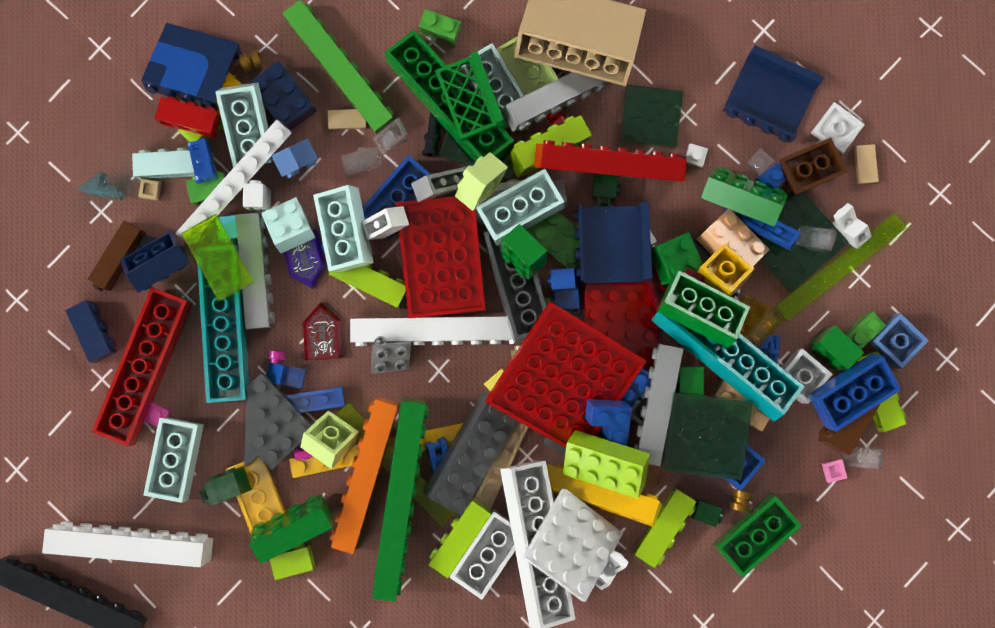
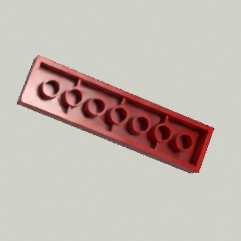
M154 287L150 288L91 431L92 433L125 446H134L144 425V419L151 403H153L193 302Z

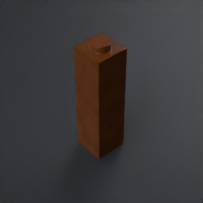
M125 220L122 222L87 279L93 283L92 286L100 291H103V289L111 291L123 271L120 259L137 249L142 234H146L145 231Z

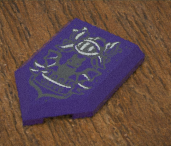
M313 230L316 238L283 252L289 276L312 289L315 288L318 279L327 267L317 230Z

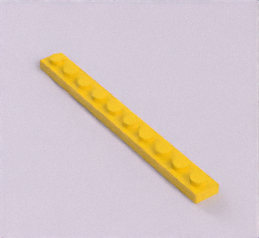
M464 423L426 430L424 439H420L423 451H426L425 443H434L444 437L447 446H450ZM396 437L390 438L384 459L393 457ZM355 445L332 469L315 457L307 460L291 458L289 461L292 477L296 478L352 466L354 457L359 455L360 449H357L358 445Z

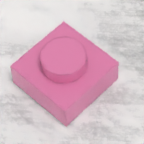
M843 459L822 463L827 483L847 478Z

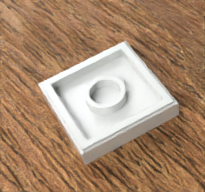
M834 102L812 130L811 134L820 141L831 137L838 153L842 155L865 124Z

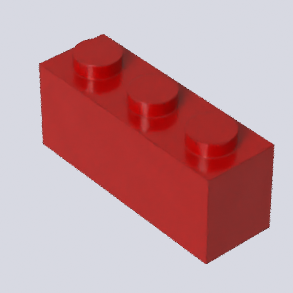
M168 96V98H160L154 119L160 125L215 139L221 116L213 107L205 106V108H202L194 102L187 101L183 103L175 97Z

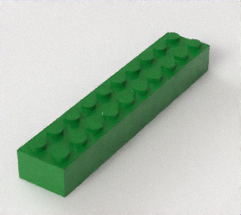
M401 398L372 599L396 602L397 595H401L402 578L399 577L404 576L405 559H402V557L407 556L408 540H405V537L410 536L411 521L408 518H412L414 502L411 501V498L416 497L417 482H414V478L419 477L420 463H417V458L421 459L423 447L420 444V439H424L426 431L423 419L427 420L429 411L428 405L422 399Z

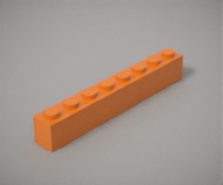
M378 396L375 401L370 403L368 412H371L369 420H365L363 426L365 435L364 438H360L357 449H360L359 455L354 457L352 463L354 472L353 475H349L346 486H349L347 493L344 492L341 500L343 509L338 511L335 520L338 525L337 529H333L330 540L333 541L331 548L354 554L357 549L400 407L398 402Z

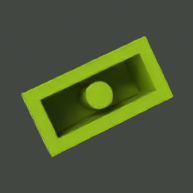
M302 543L270 559L275 580L308 572L316 568L311 544L305 546Z

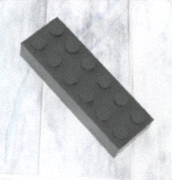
M489 231L484 232L485 246L514 345L519 346L545 309L546 303L537 274L529 280L525 276H520L515 269L516 267L512 263H507L502 257V243L497 246Z
M482 392L423 490V493L428 498L460 516L463 514L517 423V420L487 404L485 399L488 394Z

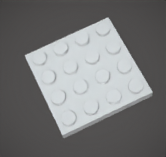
M561 489L525 551L523 558L579 600L586 602L609 560L610 553L617 546L623 533L567 489Z

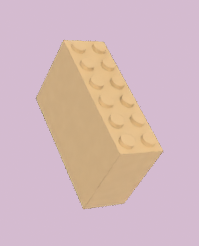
M528 0L518 33L514 57L626 86L635 59L646 9L612 0Z

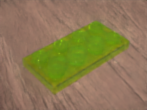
M217 214L181 233L218 301H222L254 283Z

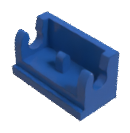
M205 138L187 143L196 183L200 184L218 179L210 143Z

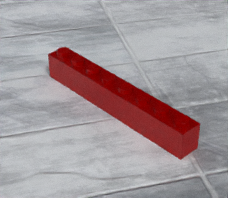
M543 140V144L536 143L534 167L681 182H684L687 159L680 158V154L669 153L668 157L663 156V152L651 151V155H646L645 150L634 149V153H627L628 149L616 148V151H610V147L598 146V149H592V145L580 144L579 148L573 147L574 143L562 142V146L555 145V141Z

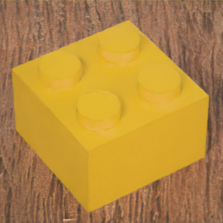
M724 243L699 268L697 273L704 276L705 284L731 297L748 280L755 268Z

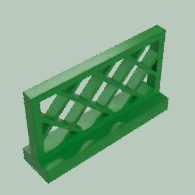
M478 51L470 53V57L435 70L461 141L496 127L500 129L506 126ZM470 63L471 70L468 75L459 72L463 65ZM448 71L454 73L450 82L443 80L441 74ZM457 75L466 78L462 87L453 84ZM469 80L478 84L475 92L466 89ZM451 87L460 90L457 99L449 97L448 94ZM464 92L472 95L469 105L460 101ZM476 97L484 100L481 110L472 106ZM458 104L467 108L463 117L455 114ZM470 109L479 113L475 122L466 118ZM482 115L490 117L492 123L484 126L479 124ZM464 121L473 125L471 131L465 134L461 130Z

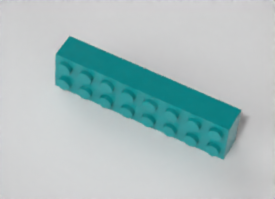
M236 245L197 248L206 403L247 400V386L250 382L239 249Z
M659 312L651 319L774 422L786 413L804 388L800 382L741 334H739L738 339L729 348H726Z

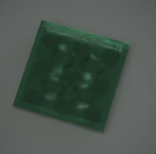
M627 84L619 141L676 148L683 91Z

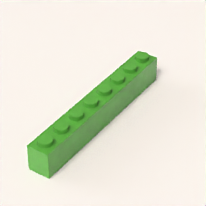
M301 0L297 1L282 13L285 19L353 106L361 113L374 133L378 135L395 122L392 117L394 115L393 111L388 105L384 107L381 103L383 99L377 91L373 92L369 88L371 83L368 79L358 74L360 70L357 65L347 60L348 54L342 47L338 48L336 46L337 40L331 32L328 34L325 32V25L320 18H314L312 15L314 11L309 4L306 3L304 5Z

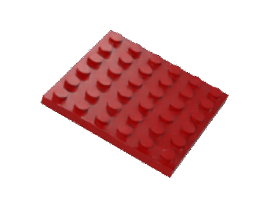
M549 301L488 394L485 402L566 448L567 441L575 430L597 436L603 427L591 426L585 419L587 399L620 401L647 360Z

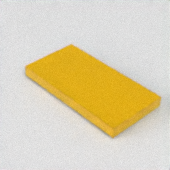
M259 456L247 467L244 465V462H241L226 469L229 470L235 467L237 471L244 468L252 490L236 496L250 533L257 523H265L271 520V517L275 514L285 513L269 468Z

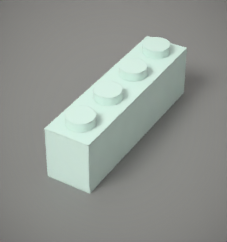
M177 148V151L158 149V152L140 150L139 153H132L133 176L139 180L141 178L161 179L195 176L188 148Z

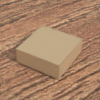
M141 178L138 197L159 201L162 182Z

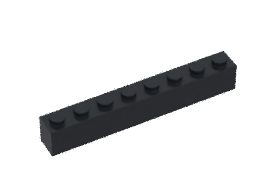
M8 555L0 558V586L94 628H143L148 619L140 611L128 610L122 603L108 601V598L104 595L90 593L88 588L72 585V581L54 577V573L37 569L36 565L31 563L25 564L19 561L20 559L16 556Z

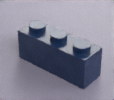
M85 300L65 310L89 362L97 363L117 353L115 350L116 343L112 337H109L107 333L108 326L104 320H101L99 315L100 309L96 303Z

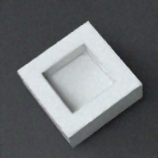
M690 143L685 159H687L686 164L702 168L708 148Z

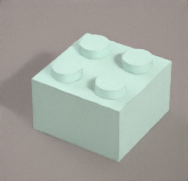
M296 197L261 213L273 243L280 253L316 238L305 212Z

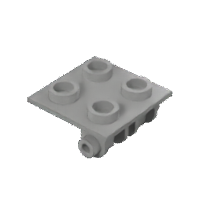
M378 336L374 341L375 345H372L371 374L409 370L411 341L387 343L383 336Z

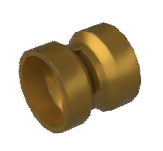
M254 50L251 54L243 53L239 55L245 73L251 72L255 68H264L259 50Z
M734 489L732 495L735 501L730 502L729 508L749 513L750 507L747 503L752 500L753 494Z

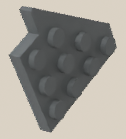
M261 373L247 386L244 465L247 467L259 456L272 470L302 442L303 433L312 425L264 373Z

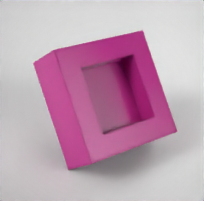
M151 403L144 422L158 427L159 418L169 417L171 410Z
M301 443L294 450L296 460H307L314 457L301 448Z

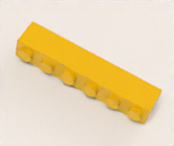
M561 464L547 465L551 491L553 493L559 494L561 489H567L585 504L655 527L662 505L658 497L651 494L646 496L640 494L639 498L636 499L563 475L564 466Z

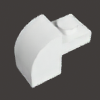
M849 203L840 208L834 215L835 221L832 223L834 229L846 242L856 249L872 237L868 225L856 217L854 207Z
M612 550L609 560L595 585L601 590L610 586L616 574L625 569L629 561L621 553Z

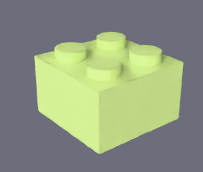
M488 153L485 157H479L473 166L469 165L463 172L464 178L457 185L458 191L455 197L473 211L495 193L508 167L491 153Z
M328 410L303 433L301 448L332 469L355 446L359 431Z

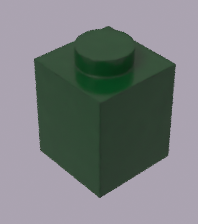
M696 499V509L691 518L714 527L717 526V523L720 524L723 518L722 508Z

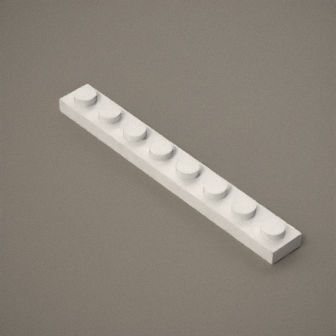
M277 119L175 234L191 246L243 188V183H247L292 132Z

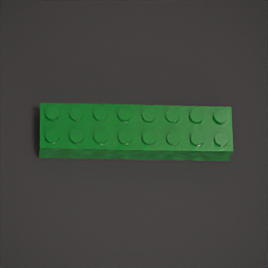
M415 30L385 51L386 63L475 162L479 157H485L488 153L501 159L513 149V138L504 128L498 129V127L461 141L435 72L436 69L447 65ZM448 71L441 74L443 80L450 82L454 73ZM456 77L453 84L462 87L463 83ZM451 87L448 94L449 97L457 99L460 90ZM464 92L460 101L469 105L472 95ZM475 98L472 106L481 110L483 105ZM458 104L455 114L463 117L467 108ZM470 109L466 118L475 122L479 113ZM482 115L479 124L484 126L492 123L490 117ZM464 121L461 128L462 133L470 132L473 125Z

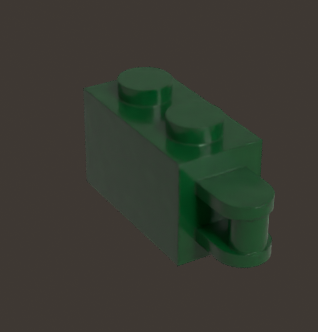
M593 173L591 199L596 200V207H610V202L614 201L616 196H619L620 185L617 184V177L621 176ZM600 200H607V204H600Z
M234 467L224 471V476H221V473L209 477L210 481L204 483V489L199 491L203 503L210 502L212 506L252 490L245 469L242 468L236 471Z

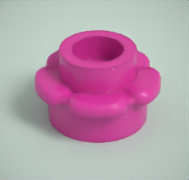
M269 351V356H267L268 359H271L270 363L282 364V360H286L284 358L285 352Z

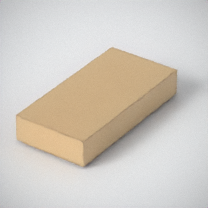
M357 109L328 110L329 130L367 129V122Z
M875 144L855 146L857 183L869 184L879 182Z

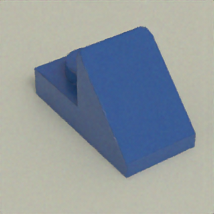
M269 362L266 376L272 383L303 389L307 370Z

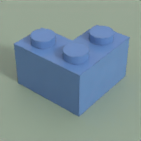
M309 138L271 155L281 176L287 175L288 178L298 174V169L303 166L308 169L316 165V160L319 159Z

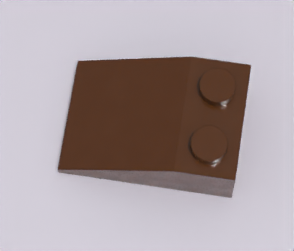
M831 137L779 160L794 195L825 184L847 173Z
M880 404L837 432L823 426L819 431L818 435L820 437L818 441L837 453L851 455Z

